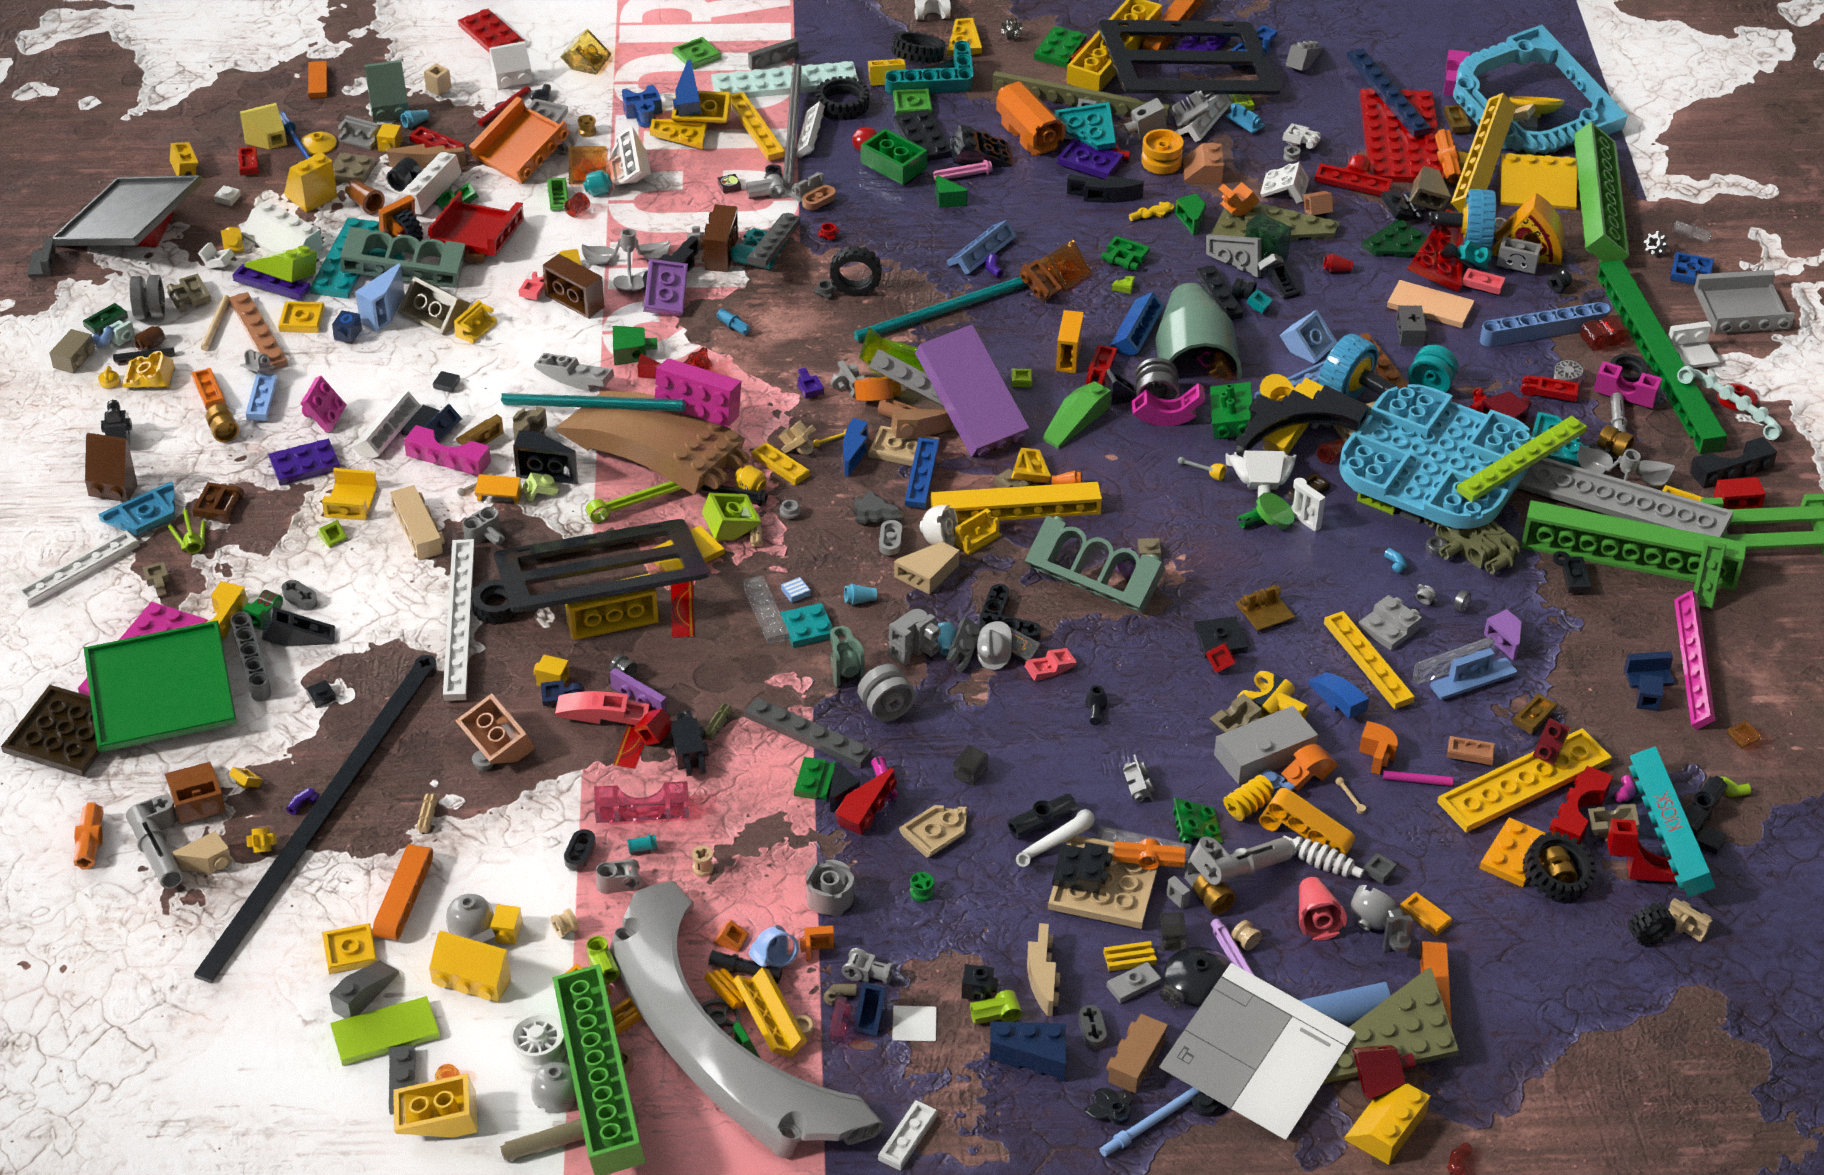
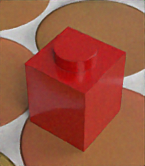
M661 708L648 711L633 729L647 746L660 743L671 731V724L673 722L668 713Z

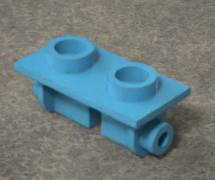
M1233 103L1230 107L1232 112L1226 115V118L1251 133L1265 127V124L1261 123L1262 119L1259 115L1250 110L1246 113V108L1239 103Z

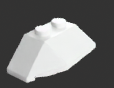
M631 126L616 137V144L608 161L611 180L614 186L637 183L651 174L647 150Z

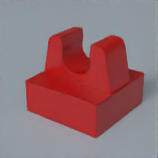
M1226 642L1205 653L1216 673L1237 662Z

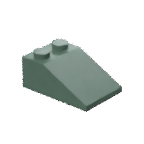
M396 60L364 65L373 123L401 119V114L409 110L402 61Z

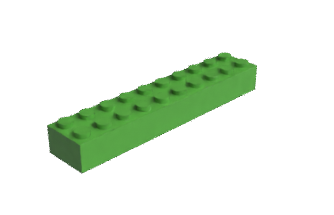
M1590 121L1574 134L1585 249L1588 253L1594 254L1600 262L1623 261L1629 257L1617 146L1611 137Z
M1531 500L1521 548L1553 555L1557 551H1564L1570 557H1583L1584 561L1695 583L1704 540L1727 545L1718 587L1736 591L1744 562L1746 542Z
M597 964L554 976L552 979L588 1157L594 1175H608L646 1164L607 984L601 965Z

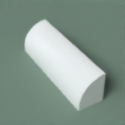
M409 391L395 397L356 441L352 449L368 458L379 456L419 410L421 405Z

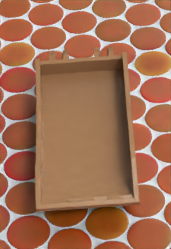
M602 391L597 395V397L613 396V398H655L654 395L640 392ZM581 407L555 427L556 432L587 451L595 449L632 460L663 475L694 495L697 494V491L704 484L717 489L720 487V483L727 481L728 476L726 472L722 471L725 466L728 465L737 470L750 460V455L742 449L745 441L743 436L728 427L677 411Z

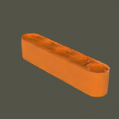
M412 844L407 845L374 920L373 937L394 941L400 939L431 866L433 848Z
M1421 941L1420 973L1432 968L1452 1028L1447 944Z

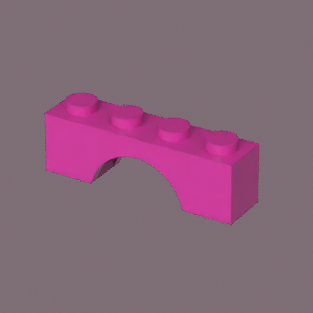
M415 425L404 439L406 456L478 476L482 474L491 463L490 446L474 441L456 447L444 446L435 440L434 430Z

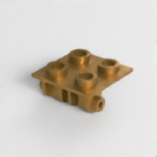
M1271 585L1265 590L1254 591L1249 595H1243L1239 601L1235 602L1257 631L1295 618L1293 613L1280 599L1281 588L1279 586Z

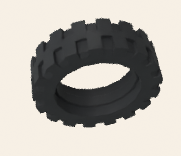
M853 246V248L845 247L844 250H839L837 255L832 257L829 277L832 285L836 286L839 292L842 291L848 296L849 294L855 297L861 294L865 296L868 292L872 293L875 287H878L880 284L882 264H880V258L876 257L873 251H868V248H859V246ZM848 262H861L871 269L872 274L864 280L853 281L844 277L840 272V268Z

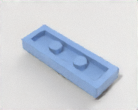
M256 374L246 410V420L267 421L277 385V375Z

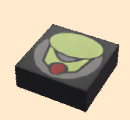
M736 174L717 177L718 184L723 193L741 190V183Z

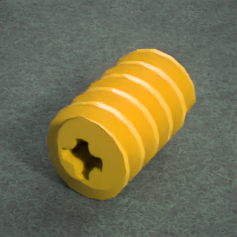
M1257 775L1254 779L1249 780L1247 784H1243L1240 788L1228 794L1227 797H1224V806L1234 819L1243 821L1252 812H1256L1258 808H1262L1265 804L1270 803L1272 800L1271 795L1274 791L1273 785L1265 776Z

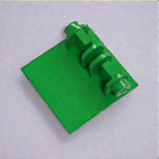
M1174 798L1175 807L1173 815L1176 819L1175 824L1179 832V841L1183 845H1190L1194 837L1199 839L1211 837L1220 844L1223 843L1213 807Z

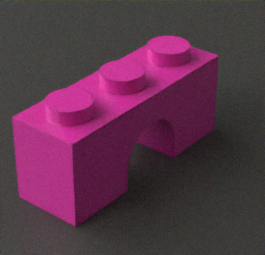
M1448 50L1444 95L1453 96L1459 65L1467 56H1470V52Z
M1605 361L1602 362L1597 373L1594 392L1608 396L1618 392L1623 395L1624 401L1653 409L1659 394L1662 378L1642 372L1638 382H1629L1622 376V366Z

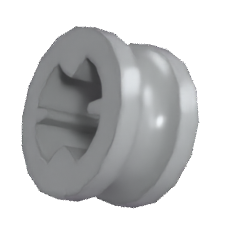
M1294 145L1286 146L1284 148V160L1291 163L1299 161L1300 148Z

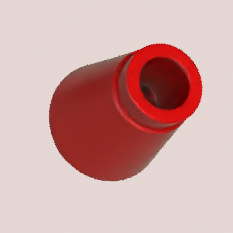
M1333 253L1330 255L1326 254L1323 263L1324 270H1328V272L1352 271V260Z

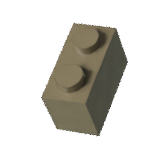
M70 329L49 352L52 367L74 374L95 351L92 334Z

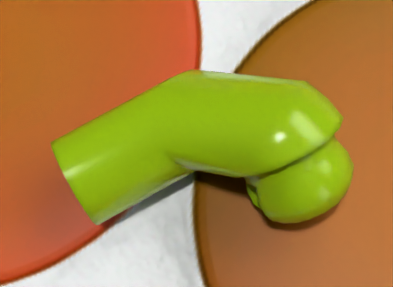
M1721 777L1728 784V788L1724 793L1726 796L1738 797L1751 794V787L1748 783L1737 785L1729 778Z

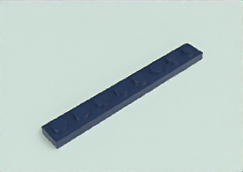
M1363 48L1347 52L1346 58L1413 137L1430 133L1431 127Z

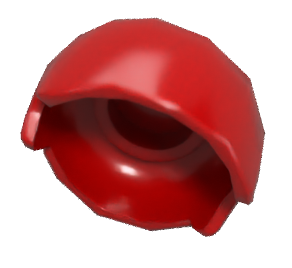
M870 127L859 128L853 134V146L858 151H861V144L878 132Z

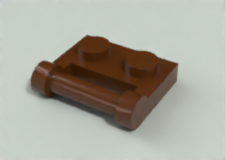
M207 482L192 509L193 516L216 519L223 524L229 523L232 517L231 513L238 500L242 499L244 490L237 486ZM226 495L231 496L224 510H220L219 508Z

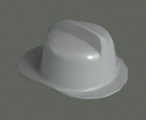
M995 621L988 623L979 632L977 656L981 665L988 670H997L1004 667L1011 658L1012 633L1007 624Z

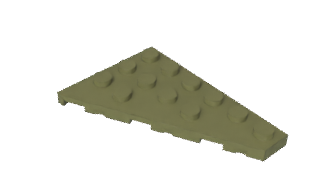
M1258 202L1248 213L1242 216H1234L1224 208L1211 234L1261 238V240L1268 239L1269 242L1298 241V238L1310 237L1311 240L1334 239L1340 222ZM1264 219H1267V220L1271 221L1272 223H1276V224L1280 225V227H1277V228L1271 227V229H1276L1275 231H1271V230L1268 229V227H1269V226H1277V225H1274V224H1272V223H1270V224H1262L1263 226L1267 225V227H1262V226H1260V223H1261V222H1267V221L1264 220Z
M1432 968L1423 971L1348 1027L1355 1031V1034L1322 1084L1359 1077L1352 1048L1393 1045L1397 1048L1399 1056L1412 1053L1416 1064L1459 1055V1049Z

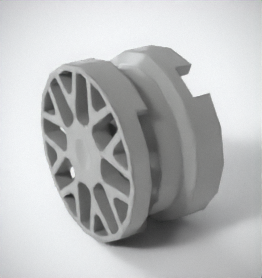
M1561 361L1555 366L1553 378L1577 382L1581 385L1583 368L1575 361Z

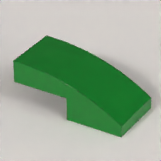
M470 182L455 192L451 188L443 192L436 200L441 210L443 211L447 207L451 199L459 191L462 192V202L470 203L477 199L479 196Z

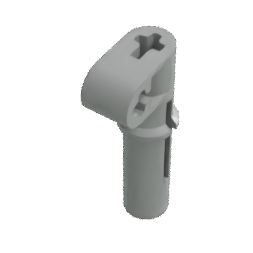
M160 795L131 806L126 812V818L138 840L137 846L139 850L145 853L163 888L171 889L178 886L183 880V874L166 843V835L162 831L174 825L177 821L173 799L167 795ZM150 837H151V839H152V841H153V843H154V845H155V847H156V850H155V848H154V846H153V844H152V842H151V840H150Z
M1202 837L1192 852L1190 860L1210 884L1216 885L1240 876L1249 877L1257 870L1290 860L1293 856V846L1287 838L1282 837L1248 849H1236L1233 854L1229 855L1218 841L1211 837Z

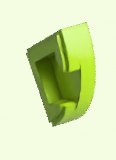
M1126 276L1125 279L1116 280L1112 284V291L1131 294L1135 277Z

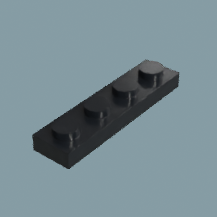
M1215 265L1197 268L1196 275L1201 284L1231 320L1243 318V310Z

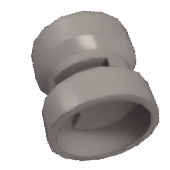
M569 131L570 134L555 149L557 154L566 156L571 151V148L575 146L577 138L571 131Z

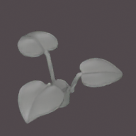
M623 229L621 231V239H618L615 250L607 246H587L584 244L581 245V250L587 261L594 264H606L610 259L616 257L621 246L622 250L627 252L628 276L620 275L615 277L613 285L617 289L624 291H640L644 289V281L640 275L631 276V252L636 248L638 255H643L646 259L659 260L663 254L668 255L670 241L638 245L636 231L633 229Z
M1582 445L1578 449V461L1583 469L1604 474L1605 470L1610 472L1620 463L1621 471L1625 473L1623 480L1627 481L1629 474L1636 471V474L1641 476L1644 483L1656 487L1665 485L1675 468V465L1663 462L1640 461L1641 455L1634 449H1627L1623 457L1619 456L1615 463H1613L1612 457L1602 450L1587 448Z

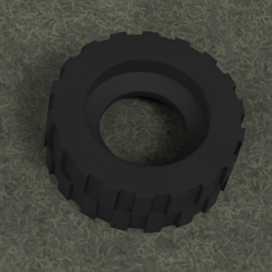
M487 580L484 583H480L472 593L474 615L483 623L491 625L508 623L520 613L511 611L508 600L500 606L486 605V601L491 598L501 597L507 599L501 580Z

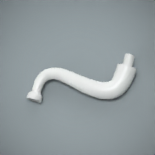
M1086 809L1079 811L1074 819L1016 856L1017 864L1025 867L1030 863L1031 858L1085 832L1093 826L1095 821L1094 814Z

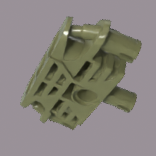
M1424 518L1426 525H1429L1431 528L1437 524L1436 536H1440L1447 541L1448 544L1439 548V553L1445 560L1459 553L1477 568L1481 569L1485 565L1486 571L1494 574L1501 568H1511L1514 563V556L1520 551L1518 541L1494 521L1477 528L1456 530Z

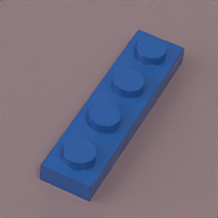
M918 437L905 497V506L926 509L939 448L938 439Z

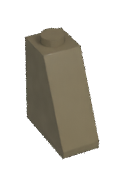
M1423 166L1414 180L1409 202L1442 212L1451 195L1440 171Z

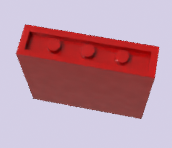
M459 191L442 213L437 216L432 225L429 226L428 236H430V239L440 240L443 243H446V241L465 243V251L470 250V252L496 256L524 220L523 203L516 202L509 211L462 202V192Z

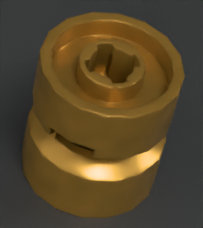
M217 404L207 410L205 418L216 441L229 442L235 439L239 433V426L231 409L225 404Z
M1607 424L1598 437L1597 445L1604 449L1609 448L1612 455L1619 458V456L1623 457L1627 449H1632L1635 436L1625 431L1619 433L1618 428Z
M1552 846L1539 854L1541 866L1548 875L1565 883L1577 882L1578 875L1571 863L1566 848L1563 846Z
M1201 874L1193 883V891L1200 900H1204V905L1213 915L1225 913L1236 901V894L1225 882L1213 885Z

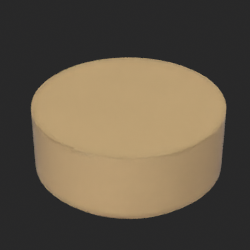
M805 1015L795 1016L806 1039H809L814 1033L813 1020Z

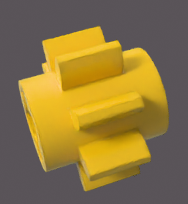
M269 827L251 829L252 835L246 836L247 847H253L254 853L272 851L271 845L277 844L276 833H270Z

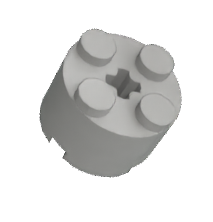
M826 860V863L820 865L816 863L810 867L806 874V899L810 909L821 914L839 917L852 905L854 900V876L847 864L838 860Z

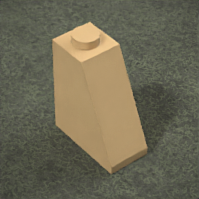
M939 542L894 561V577L930 595L959 566V550L944 542Z

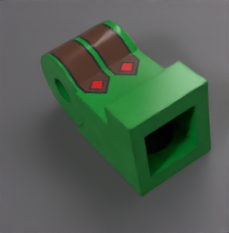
M263 590L258 599L252 604L247 603L244 606L243 612L250 615L254 628L263 630V623L272 607L281 609L283 596L269 590Z

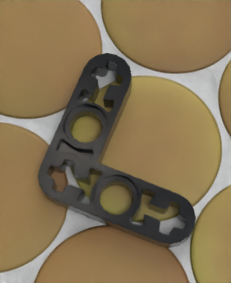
M1004 584L993 585L990 588L980 614L979 627L982 629L988 623L999 621L1008 626H1013L1014 630L1035 641H1039L1041 627L1038 623L1003 616L1009 601V588ZM990 607H997V608H999V610H998V611H991V610H989V608H990Z

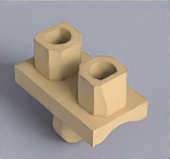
M801 420L791 428L788 427L778 436L785 444L781 450L786 454L796 448L800 454L804 456L809 455L813 451V442L808 439V435L815 432L816 428L813 425L807 428Z
M1674 898L1670 903L1669 911L1676 921L1675 931L1678 933L1685 932L1698 941H1703L1712 923V917L1705 913L1701 914L1692 909L1689 903L1681 902Z

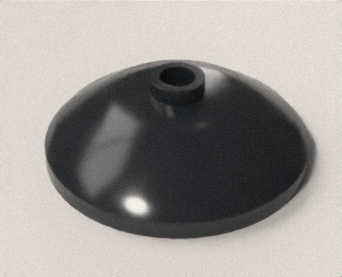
M1185 948L1174 953L1166 962L1163 973L1164 984L1166 988H1169L1167 989L1169 992L1177 989L1176 993L1179 994V997L1174 995V998H1178V1001L1190 1006L1201 1007L1232 962L1225 955L1211 948Z

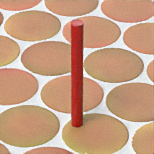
M525 86L480 118L478 124L484 126L498 116L517 96L523 98L530 93V87Z

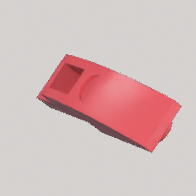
M599 691L576 692L558 697L555 716L600 724V719L636 725L648 713L649 704L627 700L628 694Z

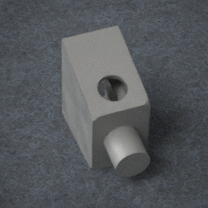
M1155 98L1132 110V122L1123 124L1126 135L1135 133L1138 139L1143 141V137L1148 132L1157 129H1167L1165 108L1159 99Z

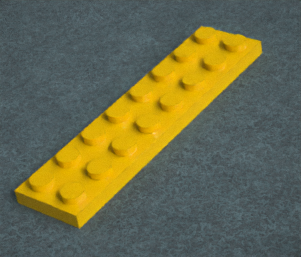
M1582 728L1568 735L1555 765L1534 757L1533 751L1438 796L1437 803L1465 832H1468L1574 781L1578 773L1583 774L1586 766L1599 769L1610 764L1612 756Z

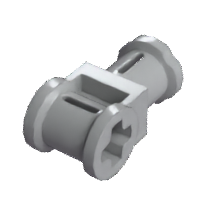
M852 948L850 950L849 960L847 964L843 965L841 970L847 979L869 982L871 977L882 980L884 984H889L894 970L893 963L877 962L876 955L869 954L860 948Z

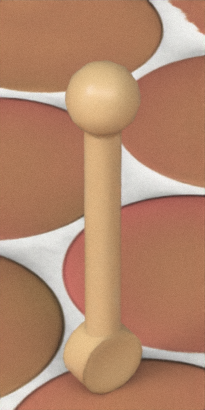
M1338 777L1335 780L1336 784L1342 787L1356 805L1357 813L1364 814L1366 806L1358 802L1344 784V779Z

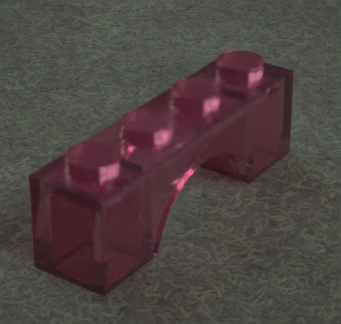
M687 781L666 782L657 793L644 798L628 796L620 790L618 785L594 787L596 823L689 818Z

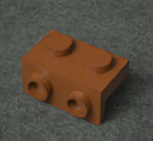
M1036 259L1029 265L1024 264L1019 272L1021 280L1028 284L1035 297L1039 298L1043 303L1062 289L1039 259Z

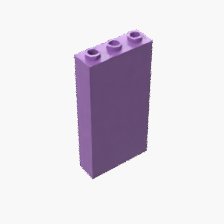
M973 324L919 345L915 354L971 457L976 455L983 456L990 452L991 449H1001L1011 441L1016 443L1025 438L1029 427Z

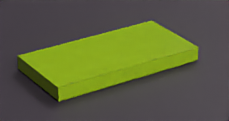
M427 996L330 1023L342 1066L389 1053V1047L418 1045L440 1038Z

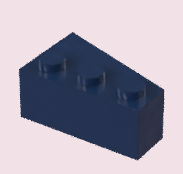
M991 1021L989 1060L1020 1069V1066L1035 1070V1074L1042 1075L1046 1073L1056 1076L1059 1081L1065 1082L1066 1024Z

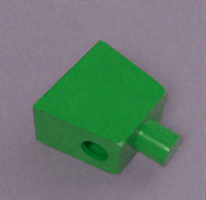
M613 326L614 365L638 362L640 354L646 355V350L658 349L657 338H645V329L643 327Z

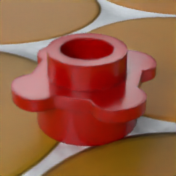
M824 223L821 225V231L817 235L826 240H834L835 235L839 233V229L833 223Z

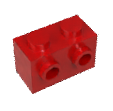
M1753 477L1717 480L1713 496L1714 498L1722 497L1724 509L1762 508L1766 493L1759 478Z

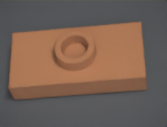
M1450 736L1447 758L1492 765L1495 743Z

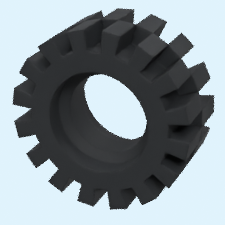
M1651 903L1650 907L1648 905L1643 906L1644 909L1642 911L1640 909L1637 910L1638 914H1633L1631 916L1632 919L1628 921L1630 932L1641 946H1649L1650 943L1656 945L1657 941H1664L1663 938H1668L1670 936L1669 932L1675 930L1676 921L1666 905H1662V903L1657 905Z

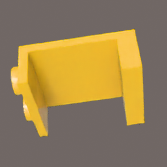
M334 468V488L331 496H324L322 500L324 517L366 521L378 487L376 472Z

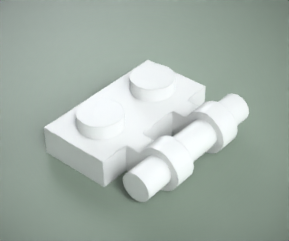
M1292 123L1284 132L1282 140L1287 141L1290 145L1305 143L1306 147L1310 149L1314 148L1320 141L1321 134L1309 130L1308 127Z

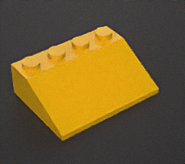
M1501 153L1498 167L1500 205L1522 206L1537 193L1544 197L1554 209L1576 210V158Z

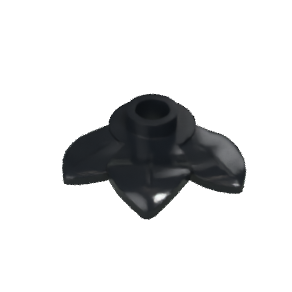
M1099 1088L1094 1093L1096 1103L1084 1108V1112L1093 1119H1109L1113 1124H1123L1128 1121L1131 1114L1130 1105L1133 1102V1096L1126 1089L1116 1093L1110 1088Z

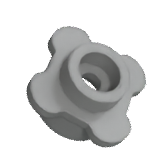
M1418 584L1417 588L1419 591L1415 595L1417 600L1425 605L1436 603L1435 596L1437 594L1435 590L1430 586Z

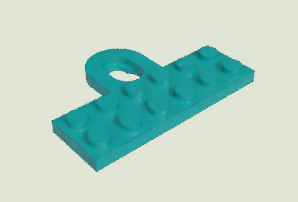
M347 218L310 286L311 294L349 298L360 275H362L340 271V255L349 228L369 229V232L379 231V221ZM375 248L368 251L366 255L385 258L387 251ZM398 253L393 259L404 261V256L402 253Z

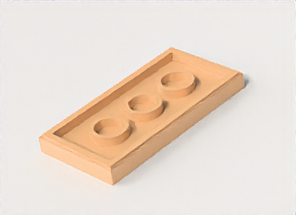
M1399 280L1388 300L1387 308L1398 310V305H1422L1423 313H1426L1427 319L1462 328L1474 306V300Z

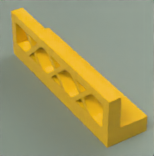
M762 967L752 979L737 975L733 980L771 1052L792 1058L807 1042V1039L769 969Z

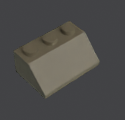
M413 276L398 313L445 335L454 328V321L469 308L470 302L428 281Z

